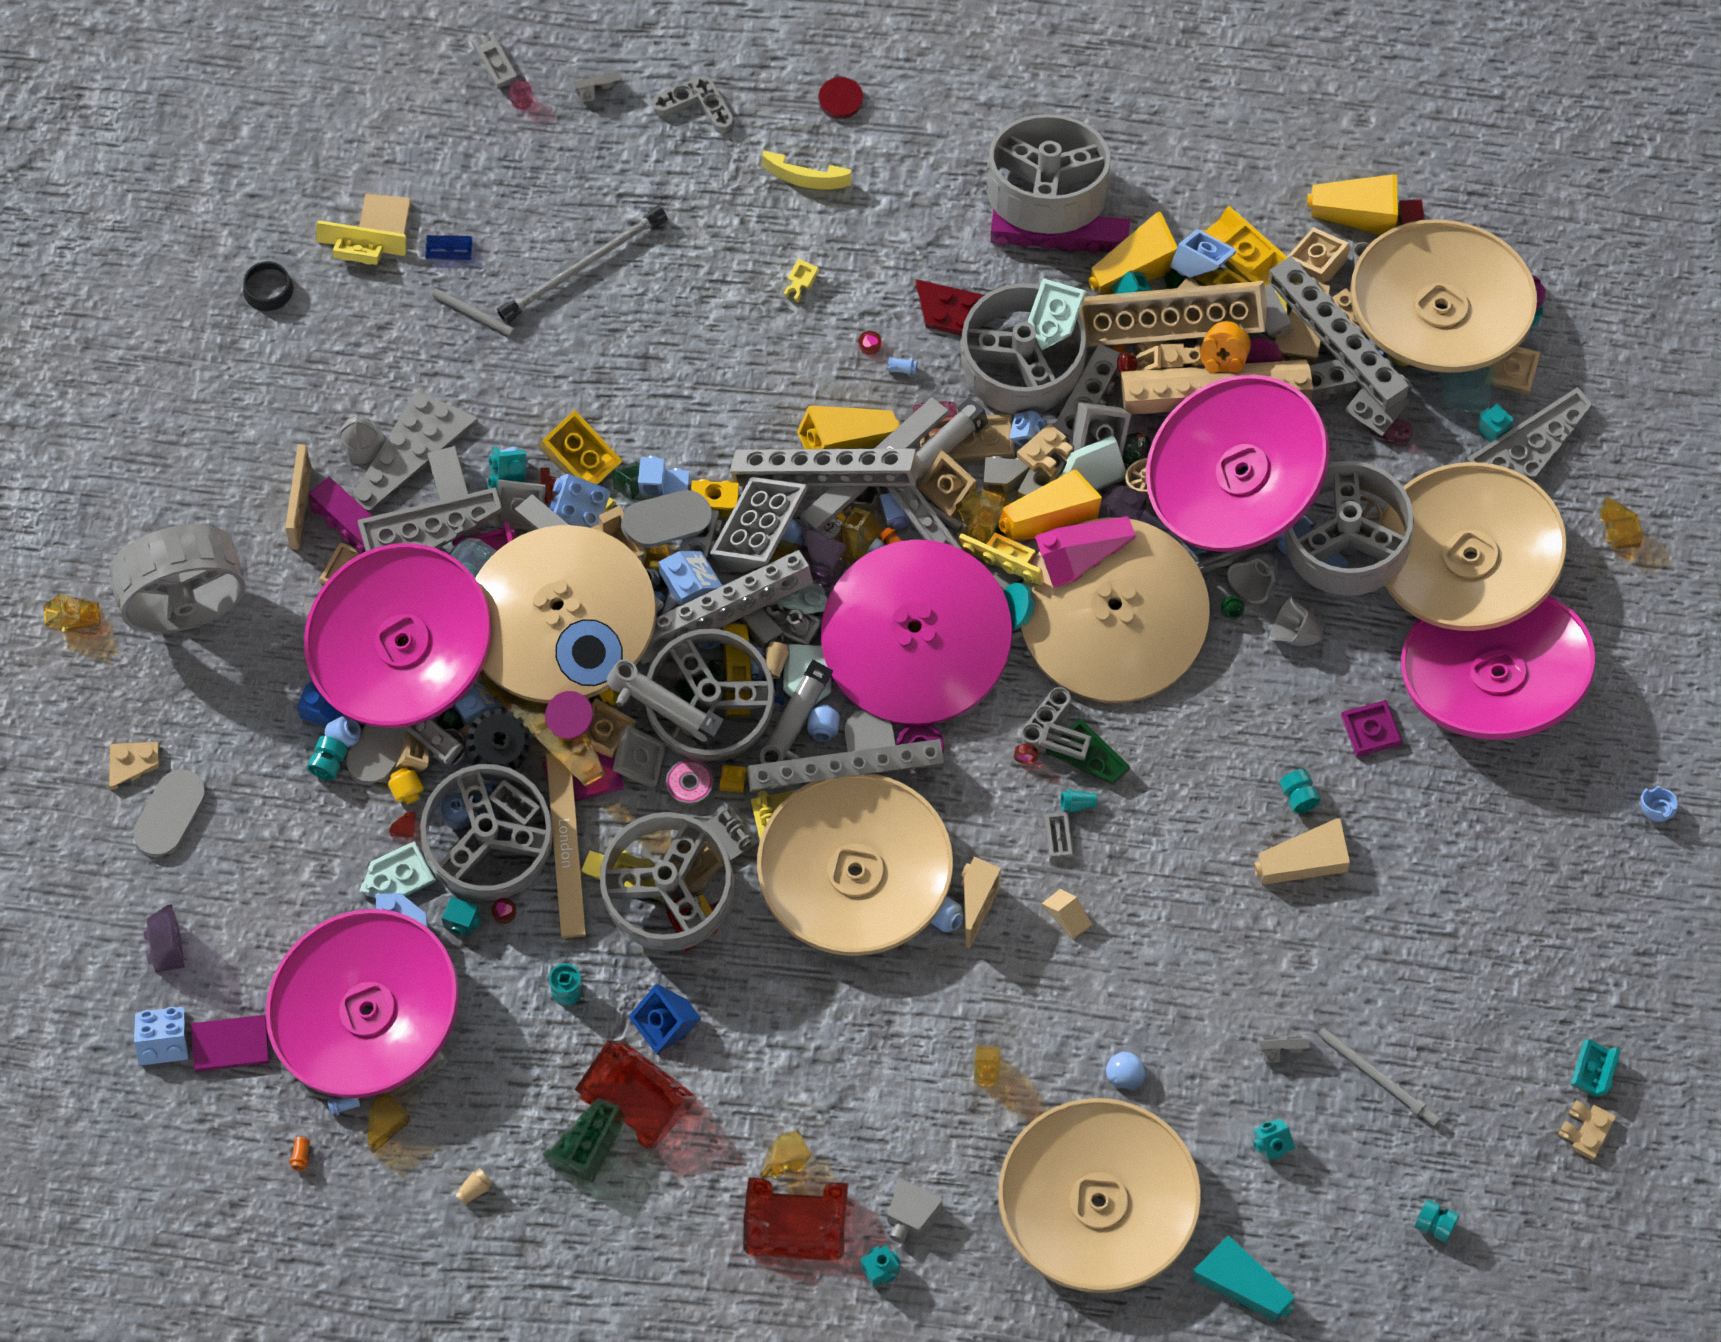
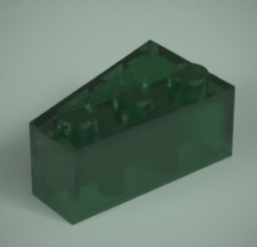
M598 1098L576 1120L577 1123L567 1133L564 1132L560 1136V1140L551 1149H547L543 1153L548 1165L593 1183L626 1120L621 1107Z

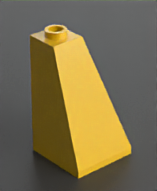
M1397 175L1312 185L1311 194H1307V208H1311V217L1382 235L1396 227L1398 217Z
M1161 211L1155 213L1092 267L1089 284L1093 291L1096 290L1098 295L1113 294L1111 286L1129 270L1144 273L1147 281H1151L1165 276L1167 272L1173 269L1170 265L1177 250V245Z
M812 405L808 406L797 434L804 449H874L901 424L895 418L892 410Z
M1073 470L1003 507L998 527L1011 540L1036 539L1035 536L1056 528L1073 526L1085 521L1098 519L1102 497L1077 470Z

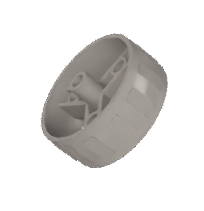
M1033 115L1008 124L998 132L992 140L989 149L987 195L991 206L1008 223L1036 233H1064L1089 224L1104 209L1108 198L1111 159L1107 143L1091 126L1077 119L1061 115ZM1003 167L1033 183V193L1012 185L1003 178L999 170ZM1098 177L1096 181L1082 190L1059 195L1060 187Z
M1018 283L1006 285L989 292L980 298L970 309L963 325L960 353L961 366L966 382L973 393L985 404L1002 412L1017 414L1032 410L1042 413L1055 408L1069 398L1084 371L1087 345L1085 326L1080 314L1071 335L1079 353L1070 368L1057 379L1053 376L1041 353V348L1036 339L1035 327L1028 321L1016 324L1013 332L980 329L998 316L1013 312H1031L1040 285ZM974 361L1011 364L1012 371L1022 376L1027 387H1014L1000 383L987 376Z
M1357 461L1334 462L1328 464L1325 480L1318 495L1334 490L1335 518L1297 539L1293 531V526L1284 532L1287 555L1293 568L1304 580L1314 587L1337 595H1362L1387 585L1399 574L1406 564L1413 539L1414 516L1412 505L1402 485L1385 470ZM1359 490L1374 494L1387 502L1399 515L1404 525L1405 536L1362 517ZM1362 532L1363 534L1369 536L1370 538H1367V537H1365V536H1362V535H1360V533ZM1336 533V537L1330 539V536ZM1357 550L1380 560V562L1374 565L1348 569L1321 562L1337 552L1343 555H1351L1357 552Z
M180 525L147 534L124 547L114 557L109 570L115 600L124 623L130 628L147 633L179 632L209 623L230 611L241 600L246 587L240 560L231 536L226 531L209 525Z
M698 629L682 634L670 641L658 653L651 664L647 678L655 682L664 664L672 657L695 695L690 704L696 708L699 703L700 708L706 712V715L709 711L715 714L719 710L765 709V712L757 727L745 739L732 746L718 750L696 749L698 743L692 740L693 734L679 725L671 737L658 723L653 709L646 705L648 719L653 730L663 743L678 755L704 763L727 761L750 750L761 739L770 724L774 712L775 689L766 660L744 638L724 630ZM715 642L741 650L756 663L765 681L717 682L694 645ZM692 660L697 662L698 666L694 670H688L685 668V664ZM704 674L706 679L700 681L696 687L693 678ZM721 690L735 691L736 699L723 701ZM745 690L753 694L749 700H742L739 695Z
M478 764L465 767L445 778L429 796L423 810L420 825L423 853L428 866H430L437 879L449 890L462 897L477 901H496L509 898L523 891L542 872L551 853L552 821L544 797L537 787L524 775L511 768L495 764ZM505 780L512 786L522 790L540 806L539 810L544 819L546 830L497 820L483 781L502 782ZM459 788L472 828L438 864L428 845L430 822L435 810L443 799ZM477 794L482 797V800L478 803L469 801L472 795ZM486 810L487 813H482L474 818V812ZM499 830L511 833V841L500 840ZM519 836H526L529 838V841L523 845L518 844L516 839ZM475 838L479 849L472 853L467 847ZM495 849L536 857V860L525 872L506 883L493 886H477L462 882L476 864L488 852H492ZM460 855H465L469 858L464 864H459L455 860Z
M672 812L653 813L636 819L625 826L613 838L605 851L601 864L600 887L602 898L612 921L624 935L635 943L649 949L674 951L697 945L710 937L721 926L729 912L734 895V876L730 857L724 844L709 827L685 814ZM678 830L663 861L656 864L655 867L613 869L621 853L640 837L655 831ZM705 842L710 844L718 853L726 868V881L722 897L714 911L707 918L684 884V880ZM682 846H689L691 848L686 854L678 852ZM675 859L683 863L679 873L672 863ZM654 878L656 887L642 886L641 881L643 879ZM633 879L637 881L635 886L631 888L624 886L627 880ZM681 893H683L685 898L681 899L677 903H674L673 901L677 900L680 897ZM660 897L668 906L683 932L661 935L638 929L621 917L613 907L610 899ZM684 908H691L693 910L689 916H683L680 913Z

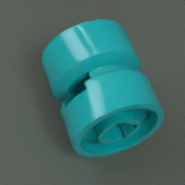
M320 736L314 748L315 754L311 755L306 768L314 776L332 781L335 780L340 769L339 763L343 762L348 747L335 738Z
M1306 769L1292 771L1279 781L1284 795L1290 797L1287 802L1294 814L1310 811L1321 802V797L1317 789L1312 786L1313 781Z
M568 963L559 964L551 970L549 985L553 999L563 1006L575 1004L583 994L579 970L574 965Z
M1427 1199L1414 1228L1425 1234L1432 1232L1434 1238L1447 1243L1460 1214L1448 1208L1442 1210L1440 1204Z

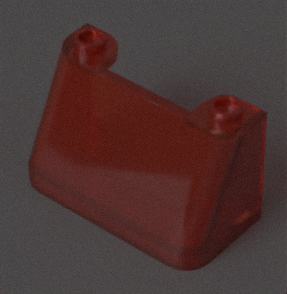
M607 1041L574 1089L581 1094L579 1098L589 1105L593 1103L601 1104L636 1131L635 1135L638 1138L636 1141L646 1149L656 1148L697 1099L690 1090L623 1041Z
M748 1177L743 1217L744 1251L755 1257L823 1261L839 1260L844 1254L848 1183L833 1182L827 1184L824 1187L823 1196L773 1193V1185L767 1179Z

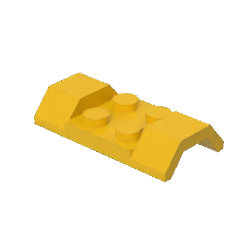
M1230 206L1224 210L1219 220L1207 230H1201L1237 250L1236 254L1225 263L1240 277L1249 282L1264 281L1265 287L1270 285L1268 283L1269 270L1288 258Z

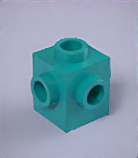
M1280 1118L1264 1122L1260 1127L1253 1129L1256 1138L1253 1140L1254 1147L1258 1154L1262 1153L1268 1160L1280 1158L1284 1153L1296 1149L1289 1127Z
M887 1245L872 1248L867 1252L866 1256L860 1259V1267L872 1288L881 1283L888 1284L894 1281L899 1274L900 1258L896 1251H890Z

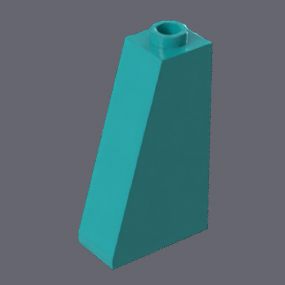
M1227 1236L1193 1270L1192 1278L1195 1281L1276 1322L1282 1316L1284 1318L1288 1317L1295 1308L1293 1306L1295 1296L1230 1236Z

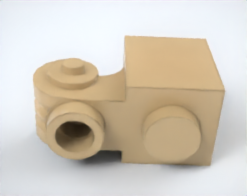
M1161 344V369L1186 368L1188 365L1193 367L1204 366L1200 357L1201 345L1188 348L1184 344Z

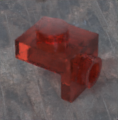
M550 467L540 468V484L546 485L544 504L552 500V490L556 481V477L551 476Z

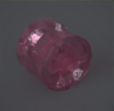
M517 81L511 85L509 92L512 105L522 110L530 107L533 103L531 85L525 81Z

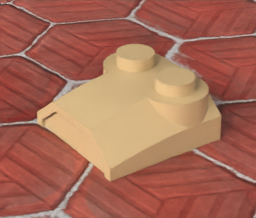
M1312 227L1311 231L1287 257L1292 256L1296 262H1301L1305 272L1309 273L1318 282L1324 283L1329 281L1345 264L1350 252V245L1348 242Z
M595 698L591 704L594 710V721L590 730L579 736V738L574 739V742L580 749H593L612 758L617 753L622 727L628 725L634 728L637 721Z
M707 842L704 843L684 880V884L691 895L694 892L703 890L707 881L724 865L721 857ZM682 846L678 852L686 854L691 848L689 846ZM666 851L661 857H659L661 861H663L668 851ZM675 859L672 863L679 873L683 863Z

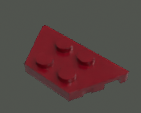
M916 279V290L925 327L962 336L963 325L970 309L985 295Z

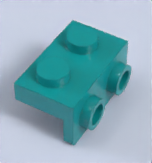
M492 447V455L489 456V466L491 469V476L488 477L489 489L496 487L497 491L499 479L525 482V451L501 452L498 447Z
M1590 1039L1584 1040L1570 1085L1594 1098L1607 1094L1613 1085L1612 1078L1620 1062L1619 1055L1621 1049L1617 1047L1607 1049Z

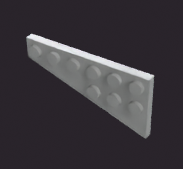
M1577 387L1469 456L1466 462H1480L1506 467L1528 477L1534 482L1589 412L1592 403Z
M416 391L351 497L370 514L373 513L391 497L395 490L400 486L403 487L416 472H421L429 465L427 453L445 449L454 440H458L463 436L464 431L479 422L478 417Z
M495 487L358 520V526L365 551L398 543L421 544L439 549L501 513L502 508Z

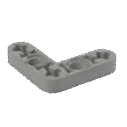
M707 76L696 77L659 93L652 99L653 112L658 116L670 115L699 102L715 131L727 133L733 127V118L712 80ZM700 85L707 88V95H705L702 88H699ZM681 92L689 95L685 100H679L676 96ZM709 101L719 103L716 108H709L706 104ZM662 102V104L666 105V107H662L661 105H659V103ZM718 114L721 115L723 121H726V124L719 122Z

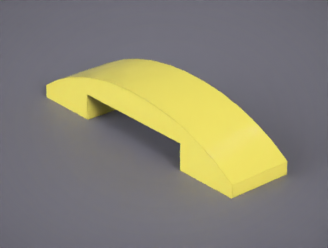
M763 150V167L774 176L788 183L811 189H837L851 185L852 176L850 169L829 165L828 171L822 172L786 164L785 155Z

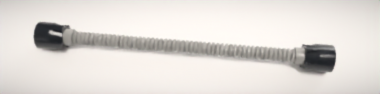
M657 205L649 210L637 225L611 240V242L606 243L599 250L597 249L594 253L589 254V256L575 263V265H572L563 273L561 272L558 276L527 294V296L522 297V299H517L516 301L513 299L498 307V315L505 324H508L522 313L521 310L525 309L526 305L540 298L547 291L549 292L552 288L557 287V285L571 278V276H574L583 268L588 267V265L602 258L643 230L653 229L668 221L665 211L661 206Z

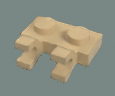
M1049 423L1017 451V458L1033 471L1040 467L1049 477H1052L1057 472V469L1054 467L1057 462L1050 456L1056 452L1066 462L1073 447L1067 443L1066 436Z
M1576 1100L1568 1115L1583 1121L1584 1124L1581 1130L1578 1131L1574 1125L1565 1121L1558 1136L1573 1142L1571 1147L1573 1151L1594 1160L1616 1116L1594 1104L1591 1110H1588L1584 1104Z

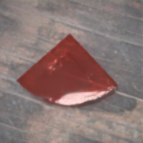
M416 812L403 814L404 816L393 822L389 835L414 837Z

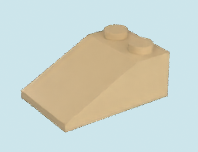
M976 857L973 858L971 864L967 863L962 872L964 879L961 886L964 887L965 944L967 948H971L1001 884V868Z

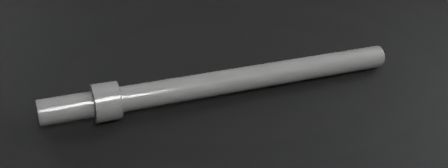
M1321 1029L1318 1036L1408 1105L1410 1111L1416 1116H1422L1434 1127L1440 1122L1441 1119L1426 1108L1427 1104L1419 1098L1416 1100L1327 1029Z

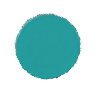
M1013 583L1003 591L1008 603L1013 631L1019 630V627L1025 626L1029 622L1035 606V601L1031 595L1033 593L1027 585L1021 583Z

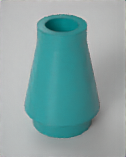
M1067 789L1066 792H1061L1060 795L1062 811L1072 813L1096 807L1097 795L1096 793Z

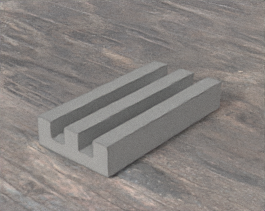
M1046 721L1038 746L1084 760L1092 736ZM1052 730L1085 741L1084 745L1050 734L1048 731ZM1046 738L1082 750V752L1046 741Z
M1068 811L1044 814L1049 861H1054V859L1064 860V858L1074 859ZM1059 818L1064 820L1068 850L1063 852ZM1050 819H1054L1058 852L1055 853L1053 850Z

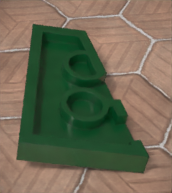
M1081 718L1068 729L1092 736L1084 760L1050 749L1045 750L1047 754L1112 785L1131 769L1130 765ZM1064 734L1060 736L1083 745L1085 742ZM1056 741L1053 742L1055 744L1082 752V750L1058 743Z

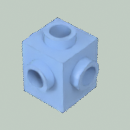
M1032 410L1017 413L1014 415L1009 439L1022 448L1046 427L1047 421Z

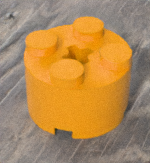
M1219 322L1207 332L1200 349V357L1207 372L1211 374L1217 372L1238 373L1244 366L1251 348V341L1248 333L1239 328V325L1236 323Z

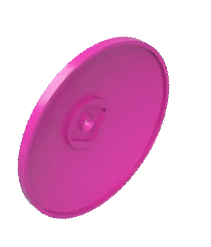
M1239 375L1210 383L1179 403L1164 420L1155 435L1146 465L1147 491L1153 509L1173 534L1186 543L1201 549L1232 552L1254 548L1267 543L1297 523L1318 496L1324 483L1329 463V441L1326 427L1320 414L1309 399L1298 389L1279 379L1261 375ZM1248 466V471L1244 475H1238L1240 468Z
M900 541L877 548L866 554L847 569L832 589L823 612L821 623L822 650L827 667L834 670L832 673L834 682L841 692L859 709L878 718L890 721L893 724L905 726L933 725L953 719L967 712L986 697L995 686L1004 671L1010 654L1012 643L1011 615L1007 600L999 583L991 572L972 555L952 545L937 541ZM912 622H919L922 628L919 632L913 633L908 630L909 625Z
M398 543L374 548L356 556L338 569L324 584L315 598L308 614L304 634V653L309 674L318 691L337 711L356 722L380 728H400L420 724L452 707L467 693L478 678L488 656L491 643L492 623L490 608L486 596L475 577L461 562L446 552L434 547L414 543ZM403 636H407L409 638L408 643L402 647L398 646V640Z
M1548 595L1538 607L1522 618L1487 630L1458 631L1445 629L1418 619L1404 642L1401 654V670L1404 686L1410 699L1431 721L1463 736L1487 740H1505L1541 732L1571 714L1579 706L1590 689L1595 671V651L1591 635L1579 616L1564 603ZM1498 671L1504 673V675L1494 676L1493 673Z
M364 909L334 916L303 935L290 948L277 967L270 984L266 1002V1024L273 1049L279 1060L293 1076L318 1092L341 1098H363L391 1091L421 1073L435 1059L449 1038L459 1004V985L455 966L446 948L436 935L425 925L407 915L383 909ZM365 1006H374L373 1011L369 1015H363L362 1011Z

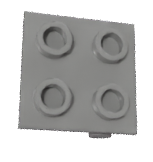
M1362 387L1344 412L1380 436H1383L1396 418L1403 416L1405 413L1404 408L1410 400L1404 398L1387 411H1384Z
M724 805L720 806L717 809L718 815L704 823L724 844L730 861L758 844V841L731 806L727 808Z

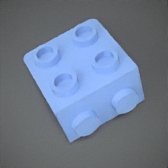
M566 474L555 481L553 486L555 494L547 507L570 525L592 528L599 524V515L605 511L610 491L605 487L571 474Z
M169 1007L153 1011L145 1010L135 1014L134 1043L139 1066L188 1060L185 1038V1010L183 1007Z

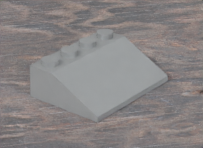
M751 477L710 552L723 570L744 572L767 565L804 497L808 486L806 484Z

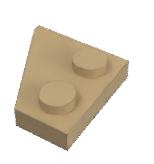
M158 742L110 744V790L117 789L119 784L129 779L133 781L141 777L143 773H149L159 768Z

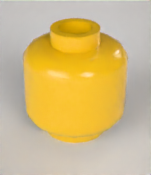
M406 767L390 775L391 779L388 782V786L397 802H406L407 805H410L420 799L419 794L422 793L424 787L416 771L408 770Z

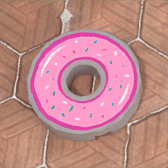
M690 759L673 765L667 773L665 782L671 799L682 806L689 807L705 802L712 794L714 786L713 775L707 765ZM686 779H694L696 785L687 788L683 785V782Z

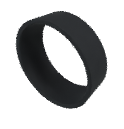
M264 261L250 267L244 276V298L251 307L257 310H277L283 307L293 294V282L288 272L276 262ZM273 269L287 276L285 289L278 296L271 299L254 297L246 287L250 277L262 270Z

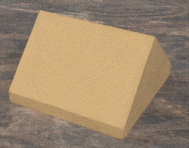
M944 451L939 453L917 487L951 517L976 496V480Z

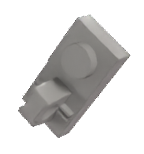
M618 72L575 81L572 85L574 91H578L582 103L596 99L595 86H602V90L615 87V82L619 81Z
M1307 1035L1257 1037V1046L1259 1049H1262L1265 1063H1276L1280 1061L1281 1048L1288 1049L1289 1053H1302L1303 1049L1309 1048V1038Z

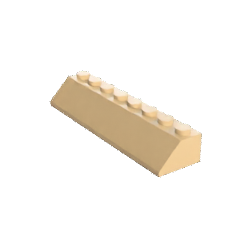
M1256 281L1086 296L1079 312L1085 326L1087 347L1098 346V344L1104 346L1205 337L1215 324L1225 321L1236 323L1239 325V328L1247 333L1265 332L1267 311L1265 282Z
M1307 360L1246 363L1238 373L1217 372L1211 374L1207 372L1205 366L1120 372L1124 410L1130 414L1172 412L1179 403L1198 389L1215 381L1239 375H1261L1279 379L1298 389L1311 402L1313 392L1311 369Z

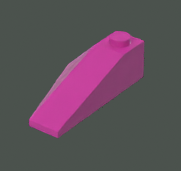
M1126 516L1056 528L1037 535L1035 538L1052 586L1057 588L1083 576L1082 573L1092 566L1096 567L1099 565L1100 560L1110 553L1114 554L1135 539L1136 535L1129 517Z

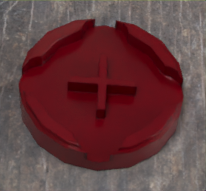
M847 77L831 78L819 90V105L822 111L832 118H850L857 114L862 107V88L856 81Z

